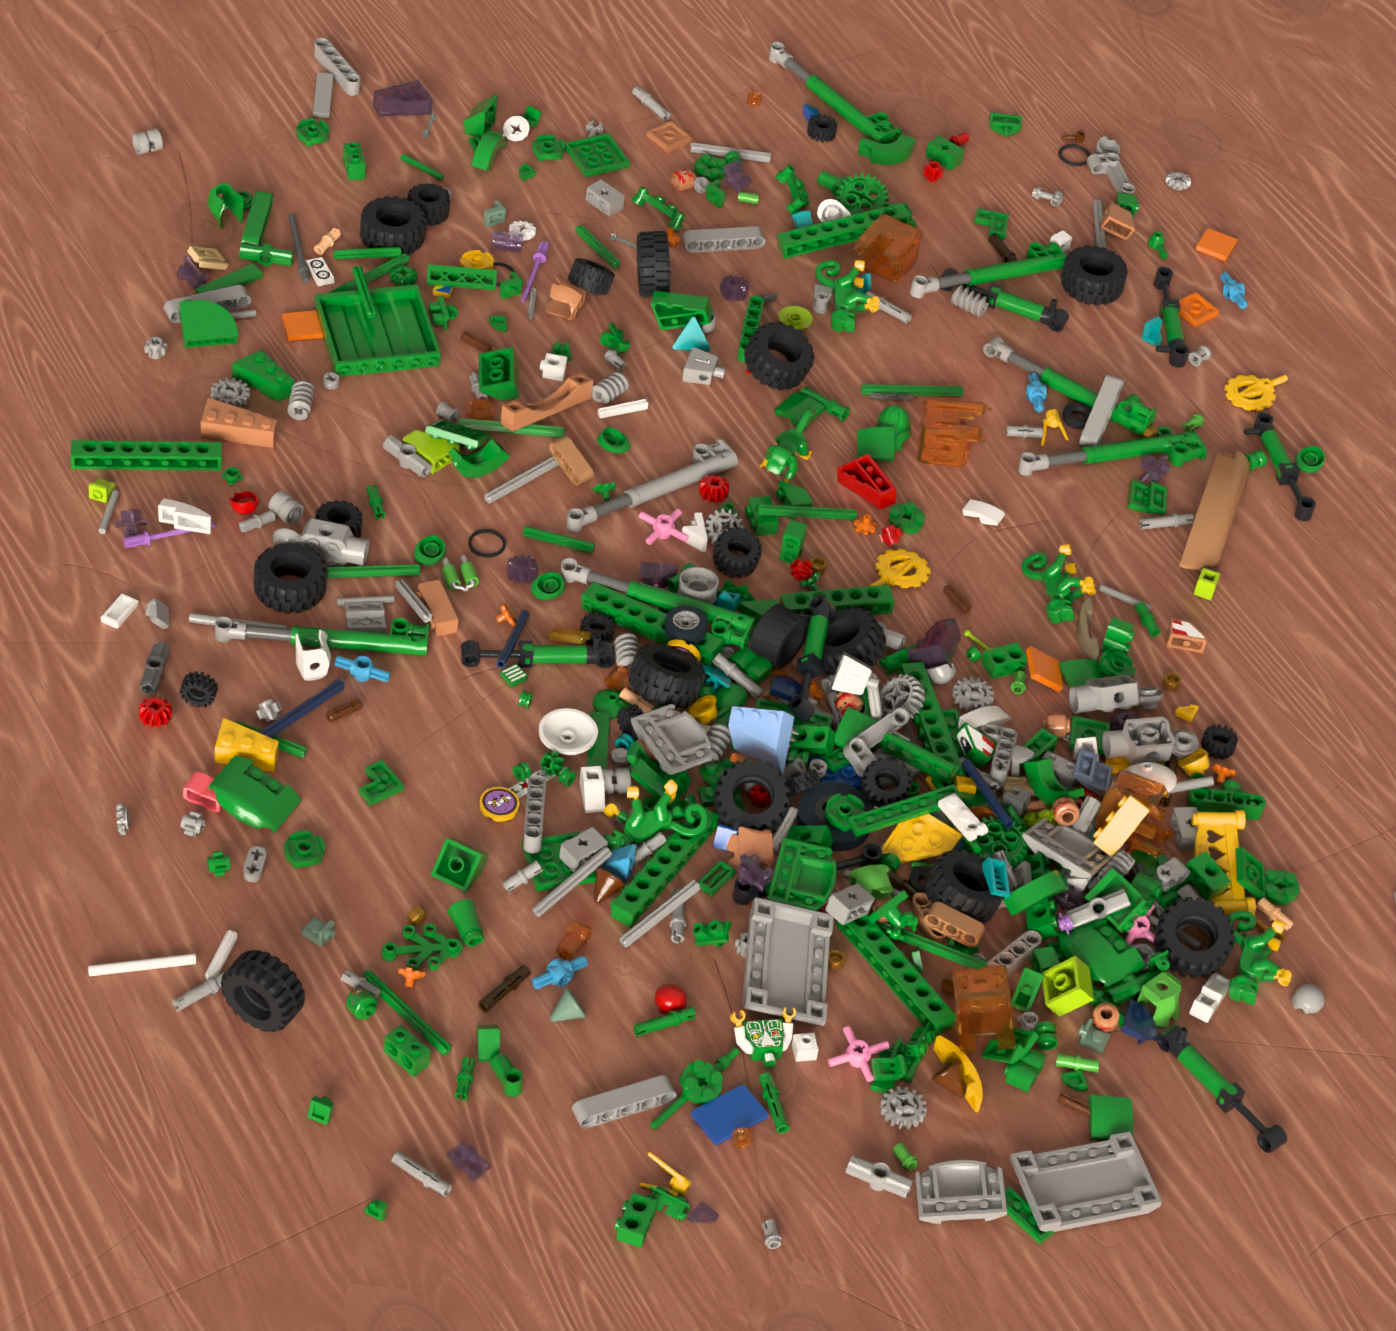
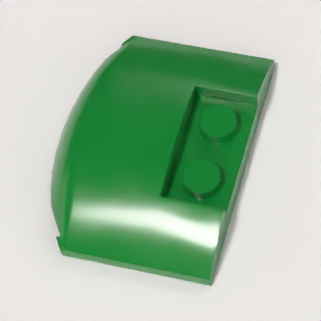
M234 756L209 785V790L213 789L217 796L216 801L241 822L257 829H261V827L273 828L271 832L276 833L301 802L300 797L288 784L284 786L254 766V761Z
M783 838L767 900L818 911L827 902L835 885L837 869L836 861H833L831 857L833 853L831 848Z
M1106 917L1069 931L1070 935H1067L1066 930H1059L1056 938L1059 937V948L1065 959L1068 960L1074 956L1078 957L1089 967L1092 983H1094V980L1105 983L1103 988L1113 987L1122 982L1127 976L1136 974L1146 967L1135 946L1131 947L1107 923L1108 919Z

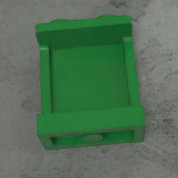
M1112 868L1085 898L1091 902L1095 898H1102L1124 889L1131 906L1106 916L1116 926L1118 931L1124 933L1134 927V921L1139 916L1143 917L1149 911L1148 907L1151 903L1117 870ZM1095 905L1100 912H1103V905Z

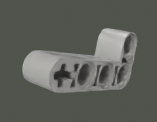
M984 724L981 727V733L997 743L990 770V779L996 782L999 787H1002L1006 784L1013 748L1017 740V732L998 725Z

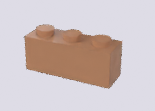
M440 580L418 584L415 594L433 614V620L427 623H429V629L433 630L435 637L456 633L458 617Z

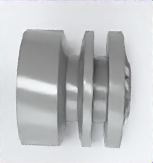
M704 567L687 568L680 574L677 594L714 605L719 578L714 572Z

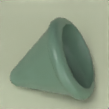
M565 988L550 1016V1020L557 1022L579 1018L585 1019L586 1013L574 994L568 988Z

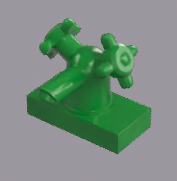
M903 890L871 914L868 919L873 924L881 917H886L893 926V930L886 929V933L889 934L891 939L904 940L905 937L901 935V929L910 926L912 931H916L918 917L909 911L903 914L898 908V904L909 897Z

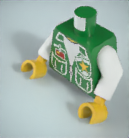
M786 1007L783 1009L782 1016L785 1018V1022L782 1019L745 1021L742 1024V1021L745 1019L744 1011H739L740 1020L735 1017V1012L730 1015V1019L736 1024L734 1031L737 1045L746 1054H749L751 1060H763L766 1068L774 1067L776 1065L775 1059L781 1058L782 1051L787 1050L792 1040L793 1023H791V1019L796 1014L794 1007L792 1008V1016L786 1015Z

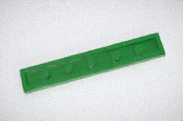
M955 784L848 817L847 823L855 837L939 811L941 810L938 807L939 800L953 793L962 802L963 798Z

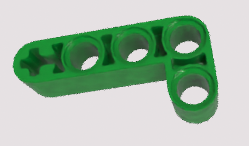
M1194 773L1191 775L1190 780L1206 776L1201 773ZM1208 787L1186 790L1187 807H1196L1198 812H1234L1235 810H1244L1245 819L1258 820L1262 817L1266 805L1265 798L1258 794L1209 789Z

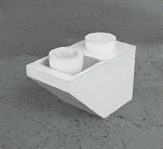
M601 766L581 767L579 785L585 813L604 812L605 793Z

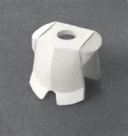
M319 630L318 636L321 648L304 651L298 634H295L296 665L302 678L306 681L321 679L326 676L331 653L326 642L328 636L322 630ZM318 662L320 664L316 669L309 668L312 663Z

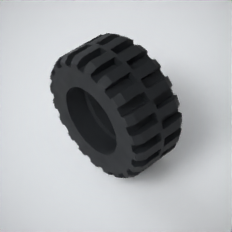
M384 196V198H376L363 208L360 222V237L367 248L401 247L402 254H412L424 243L426 215L419 205L416 206L414 201H408L404 197Z
M646 231L637 234L638 287L642 297H652L654 291L670 292V254L668 235L664 231Z
M1089 245L1080 246L1066 256L1061 274V284L1065 292L1069 293L1070 297L1076 298L1079 302H1085L1088 305L1095 304V306L1100 304L1107 305L1122 295L1128 269L1124 260L1112 250L1109 251L1105 247L1100 248L1096 245H1093V247Z
M777 322L763 324L755 331L744 351V359L746 365H748L747 369L749 372H752L753 377L760 380L761 384H766L771 389L784 390L786 388V390L800 385L813 366V347L811 343H808L809 339L803 336L799 329H794V326L785 325L783 322H779V324ZM770 350L780 352L789 362L777 359Z
M299 543L276 544L273 548L269 547L262 552L255 561L254 592L260 602L264 603L266 607H272L277 612L301 613L302 610L307 611L312 606L315 607L325 596L327 565L323 557L317 551H312L311 547H304ZM285 575H294L302 579L295 581H287L280 579L279 577Z
M855 607L849 610L845 608L838 613L835 612L830 618L821 659L825 664L823 672L826 675H835L843 652L852 655L870 667L874 666L877 660L882 657L886 646V636L875 616L870 611Z
M647 644L637 650L628 673V680L633 690L638 692L643 698L645 697L649 701L656 702L661 706L673 704L677 708L689 707L697 701L706 674L702 664L696 658L691 657L690 654L682 652L678 648H671L668 645Z
M748 758L744 759L743 763L737 761L733 763L732 767L728 766L717 781L713 797L715 814L719 815V822L736 830L739 827H745L758 831L768 829L771 833L774 832L776 827L783 823L791 801L790 787H787L788 781L786 777L781 776L782 771L779 768L773 769V764L768 761L766 764L761 763L762 759H756L755 762H751V759ZM745 783H755L762 786L771 798L768 809L759 814H749L740 810L733 800L735 789Z
M952 850L943 853L938 857L925 879V892H927L928 900L932 901L931 905L934 902H941L982 924L991 920L1004 897L990 893L982 870V863L986 859L978 857L975 853H967L965 850H960L959 852L958 850Z
M1186 897L1184 902L1179 899L1173 905H1169L1165 912L1162 913L1154 932V945H1157L1156 953H1163L1167 950L1169 952L1167 959L1170 963L1169 970L1173 973L1175 970L1180 972L1179 976L1185 977L1186 974L1190 975V978L1197 979L1198 975H1201L1202 978L1208 977L1210 972L1216 973L1219 971L1220 967H1223L1235 942V936L1233 935L1235 929L1234 925H1229L1231 922L1229 915L1223 914L1224 909L1221 906L1217 908L1214 906L1215 902L1211 900L1205 902L1202 897H1197L1196 900H1193V897ZM1185 924L1198 925L1209 933L1213 943L1212 947L1205 951L1190 950L1179 942L1176 929Z
M245 951L224 972L221 978L222 995L226 998L228 1006L232 1007L233 1012L242 1018L241 1020L245 1023L248 1022L254 1028H260L261 1031L276 1032L283 1030L303 1008L305 1003V991L302 989V983L297 979L296 973L291 971L286 963L281 962L280 958L273 957L266 951Z

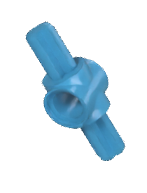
M1227 272L1221 274L1220 279L1224 283V297L1236 302L1242 310L1248 307V302L1244 298V284L1232 280Z
M1033 372L1028 376L1029 384L1026 388V399L1030 400L1033 403L1034 410L1040 413L1044 411L1043 401L1046 399L1047 390L1046 385H1043L1039 381V376Z
M337 656L335 659V666L350 670V674L359 682H366L371 678L388 682L391 673L375 668V664L372 663L369 657L359 656L351 660Z
M579 956L569 962L567 960L562 961L560 958L551 961L545 973L531 980L533 987L540 989L549 984H557L560 987L565 986L572 980L574 972L587 967V959L585 956Z

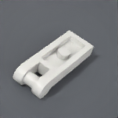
M955 793L939 800L938 807L968 841L971 842L978 835L983 836L988 833L987 826L976 818Z

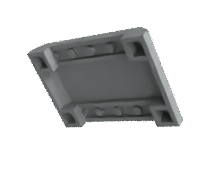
M754 898L749 915L742 996L743 1008L783 1017L782 1011L785 1007V1012L788 1016H792V1008L794 1007L796 1014L792 1019L821 1026L825 1025L828 1005L825 1004L829 942L830 936L833 933V916L761 898Z
M1131 1132L1110 1135L1109 1140L1038 1154H1032V1151L1029 1150L1013 1153L1010 1156L1011 1164L1039 1230L1044 1232H1056L1148 1214L1159 1208L1162 1203Z

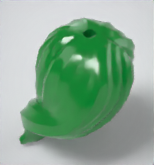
M890 405L882 410L876 427H894L895 451L902 450L903 442L912 435L909 413L899 405Z

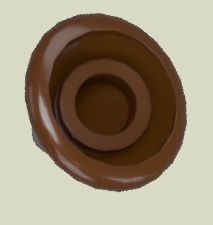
M597 868L595 870L594 901L597 904L603 902L623 889L626 884L609 871Z
M961 1060L950 1064L931 1078L933 1082L938 1083L958 1097L965 1095Z

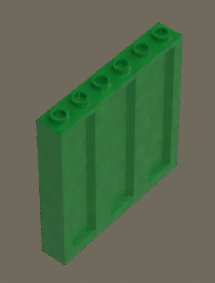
M417 284L369 289L377 311L375 318L367 317L359 290L314 294V310L317 311L322 327L323 339L333 371L339 377L440 366L441 352Z

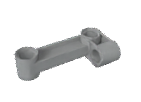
M1092 154L1087 158V164L1093 174H1107L1117 194L1120 192L1134 195L1135 186L1130 183L1119 162L1120 157L1117 154Z
M895 709L844 746V756L860 777H863L866 767L873 760L878 761L870 749L884 739L886 732L892 734L908 722L909 715L905 709ZM852 746L857 749V752L853 750Z

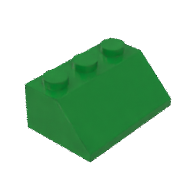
M513 347L479 353L480 392L500 401L519 398L518 360Z

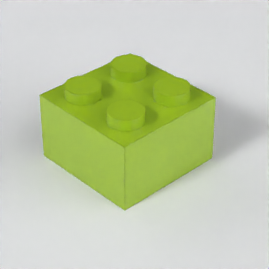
M1074 956L1041 972L1045 975L1042 981L1045 1005L1059 1017L1094 1000L1089 967L1078 957Z

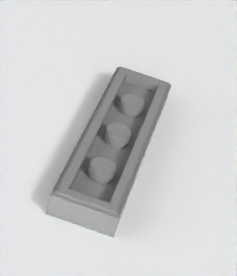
M317 72L313 117H330L333 74Z

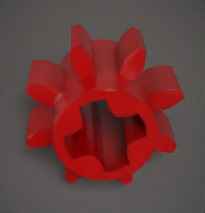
M931 161L928 165H924L923 176H926L928 181L935 182L938 178H942L943 167H940L938 162Z
M893 524L882 528V534L879 537L881 543L886 542L887 546L900 542L899 537L903 534L900 527L895 528Z
M797 558L790 566L792 570L790 574L798 581L801 579L807 580L813 573L811 569L813 564L805 558L802 560Z
M753 785L748 799H752V805L758 808L769 806L771 798L766 789L760 785Z

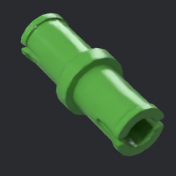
M1057 1053L1056 1066L1072 1068L1074 1071L1084 1070L1098 1073L1099 1060L1082 1058L1081 1055L1070 1056Z

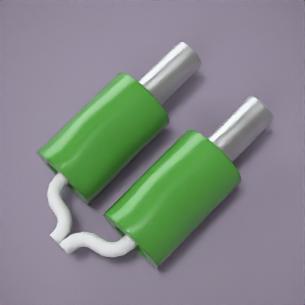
M465 555L460 557L462 562L460 570L466 584L465 588L460 586L461 582L455 566L449 563L448 558H443L442 563L444 567L442 568V574L448 589L468 591V588L479 584L472 562H468Z

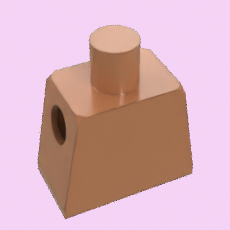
M1110 204L1102 215L1100 228L1126 241L1136 229L1131 213L1121 208L1119 204Z

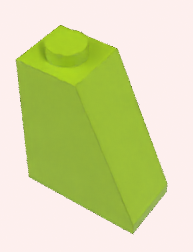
M418 430L407 434L402 441L404 444L413 445L416 448V453L432 465L431 474L450 464L453 458L448 452L452 448L459 451L460 444L449 443L444 438H432L430 434Z

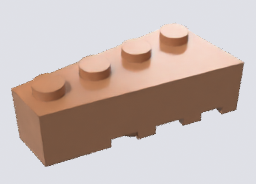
M207 398L201 419V438L274 448L277 436L276 419Z

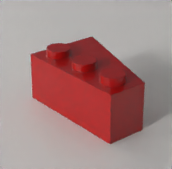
M869 454L837 467V482L881 510L896 503V487Z

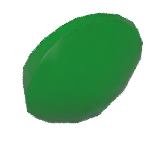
M607 427L597 436L599 445L613 453H624L631 447L629 439L615 428Z
M1317 446L1305 447L1297 454L1295 463L1302 472L1315 473L1323 467L1325 455Z
M430 535L420 540L414 550L415 559L420 564L427 566L439 563L446 554L444 541L436 535Z
M547 572L541 574L533 581L531 592L534 597L540 600H552L559 597L565 591L566 583L559 573Z
M731 683L729 688L725 686L720 687L715 694L717 710L721 711L727 707L732 709V706L743 707L747 699L745 688L737 683Z

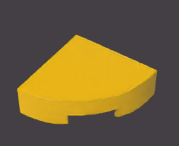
M1193 704L1184 707L1180 706L1175 710L1174 715L1192 723L1199 710V706Z

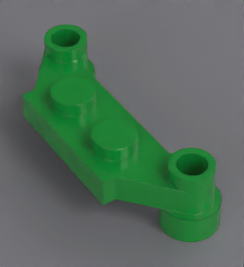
M788 164L776 174V178L782 184L788 183L794 201H791L786 208L794 215L800 212L803 206L807 207L810 201L804 187V182L794 174L795 169Z
M640 186L637 194H634L632 201L640 206H644L647 201L671 218L668 226L680 231L686 215L678 211L677 206L666 203V199L662 196H654L649 193L647 188Z

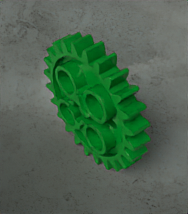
M861 173L860 177L854 174L853 179L848 176V182L843 180V185H839V190L836 191L837 197L835 200L841 203L851 215L866 212L862 208H868L870 211L887 207L889 204L888 190H885L886 185H881V179L876 182V176L871 179L869 173L866 177H864L863 173ZM856 187H861V188H863V189H862V190H856L855 188H856ZM874 194L877 197L871 198L870 195ZM853 200L855 203L850 204L847 201Z
M990 816V820H987L985 817H982L981 823L987 826L988 833L983 836H977V842L981 847V851L975 854L980 858L987 859L988 857L993 858L992 854L1004 850L1010 866L1017 867L1018 862L1022 863L1023 859L1027 857L1029 849L1028 844L1023 838L1025 832H1021L1022 826L1015 827L1016 822L1014 821L1012 827L1005 828L999 818L994 820L993 816ZM964 840V849L967 850V853H974L971 846Z

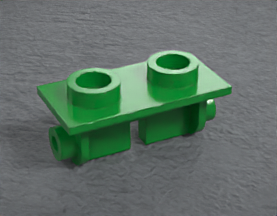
M916 644L910 647L906 646L903 650L887 657L883 656L879 661L880 666L885 667L889 675L900 670L901 664L918 662Z
M1168 950L1163 953L1157 952L1151 957L1148 972L1155 969L1161 973H1168L1170 963L1167 960Z
M930 1022L927 1023L926 1027H917L910 1038L911 1041H908L904 1048L905 1055L917 1057L918 1063L927 1054L930 1044L934 1042L935 1033L931 1028Z
M650 1185L652 1194H647L646 1197L658 1201L656 1210L662 1212L666 1205L668 1206L665 1212L666 1215L677 1221H684L687 1217L685 1210L691 1212L690 1204H688L689 1201L679 1195L676 1198L669 1195V1191L661 1186L655 1188Z

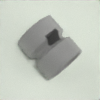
M156 128L147 130L146 133L142 131L132 135L133 146L138 155L148 153L149 150L152 152L158 151L163 147L160 132Z
M286 491L277 492L269 502V509L288 525L298 522L304 513L303 505L294 500Z
M611 768L601 769L605 794H613L614 791L618 794L627 793L628 786H631L629 768H617L615 771Z

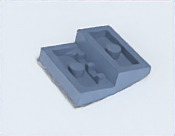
M1079 748L1073 776L1089 790L1106 797L1113 767L1097 761V754Z

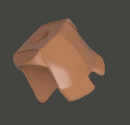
M558 276L556 279L559 285L552 284L550 290V297L552 299L545 312L573 321L583 306L586 290L571 284L562 276Z
M739 827L738 835H731L727 844V851L734 852V857L727 861L729 866L737 871L746 869H757L762 872L768 871L774 860L771 831L768 829L758 831Z

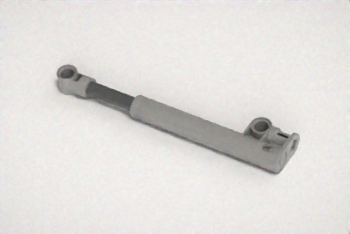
M717 439L715 444L712 445L697 444L693 448L692 465L626 490L624 495L597 506L570 509L567 514L566 528L572 533H578L583 529V526L597 521V518L627 506L633 508L701 481V479L705 478V475H716L738 465V458L735 452L722 439Z

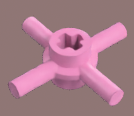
M676 509L670 516L665 514L659 515L657 519L642 511L639 514V518L652 524L654 530L646 539V543L651 545L657 538L668 539L671 535L687 542L689 536L675 529L673 523L682 514L681 510Z
M1154 904L1143 917L1139 916L1134 921V927L1126 932L1128 936L1125 941L1130 946L1135 939H1142L1144 937L1154 943L1155 934L1149 931L1150 922L1148 920V917L1155 908Z
M850 1026L845 1027L843 1031L850 1045L845 1054L829 1058L828 1064L832 1067L849 1061L852 1066L861 1068L866 1081L870 1082L874 1080L873 1073L868 1065L871 1054L890 1049L889 1043L884 1041L868 1046L866 1042L856 1039Z

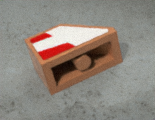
M1171 619L1167 630L1166 647L1203 653L1207 637L1189 621Z

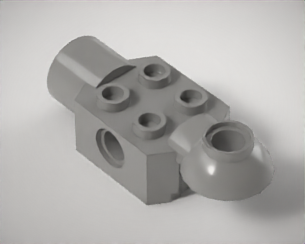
M313 518L304 526L301 535L293 530L281 528L276 530L272 537L274 545L299 543L304 547L309 546L312 548V551H317L323 557L326 565L342 567L346 562L364 566L370 545L369 540L354 537L349 526Z
M1129 675L1087 680L1085 685L1069 689V703L1074 713L1095 710L1112 712L1114 708L1130 709L1132 706L1138 705L1142 709H1154L1158 707V703L1164 696V692L1157 690L1156 687L1150 686L1139 689L1138 680L1131 678Z
M1164 717L1128 719L1123 730L1105 731L1102 737L1103 752L1106 758L1125 757L1131 764L1169 761L1171 754L1178 757H1186L1195 752L1199 746L1197 737L1190 731L1178 729L1171 732L1169 721Z

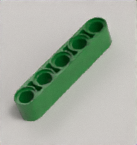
M255 192L241 244L261 246L273 204V193Z
M752 296L748 301L737 353V359L745 363L744 351L755 331L760 327L764 299L760 296Z

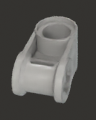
M815 284L813 295L814 312L824 314L828 311L832 292L831 287Z
M1174 857L1157 868V876L1155 878L1162 881L1161 888H1163L1164 892L1184 882L1191 871Z

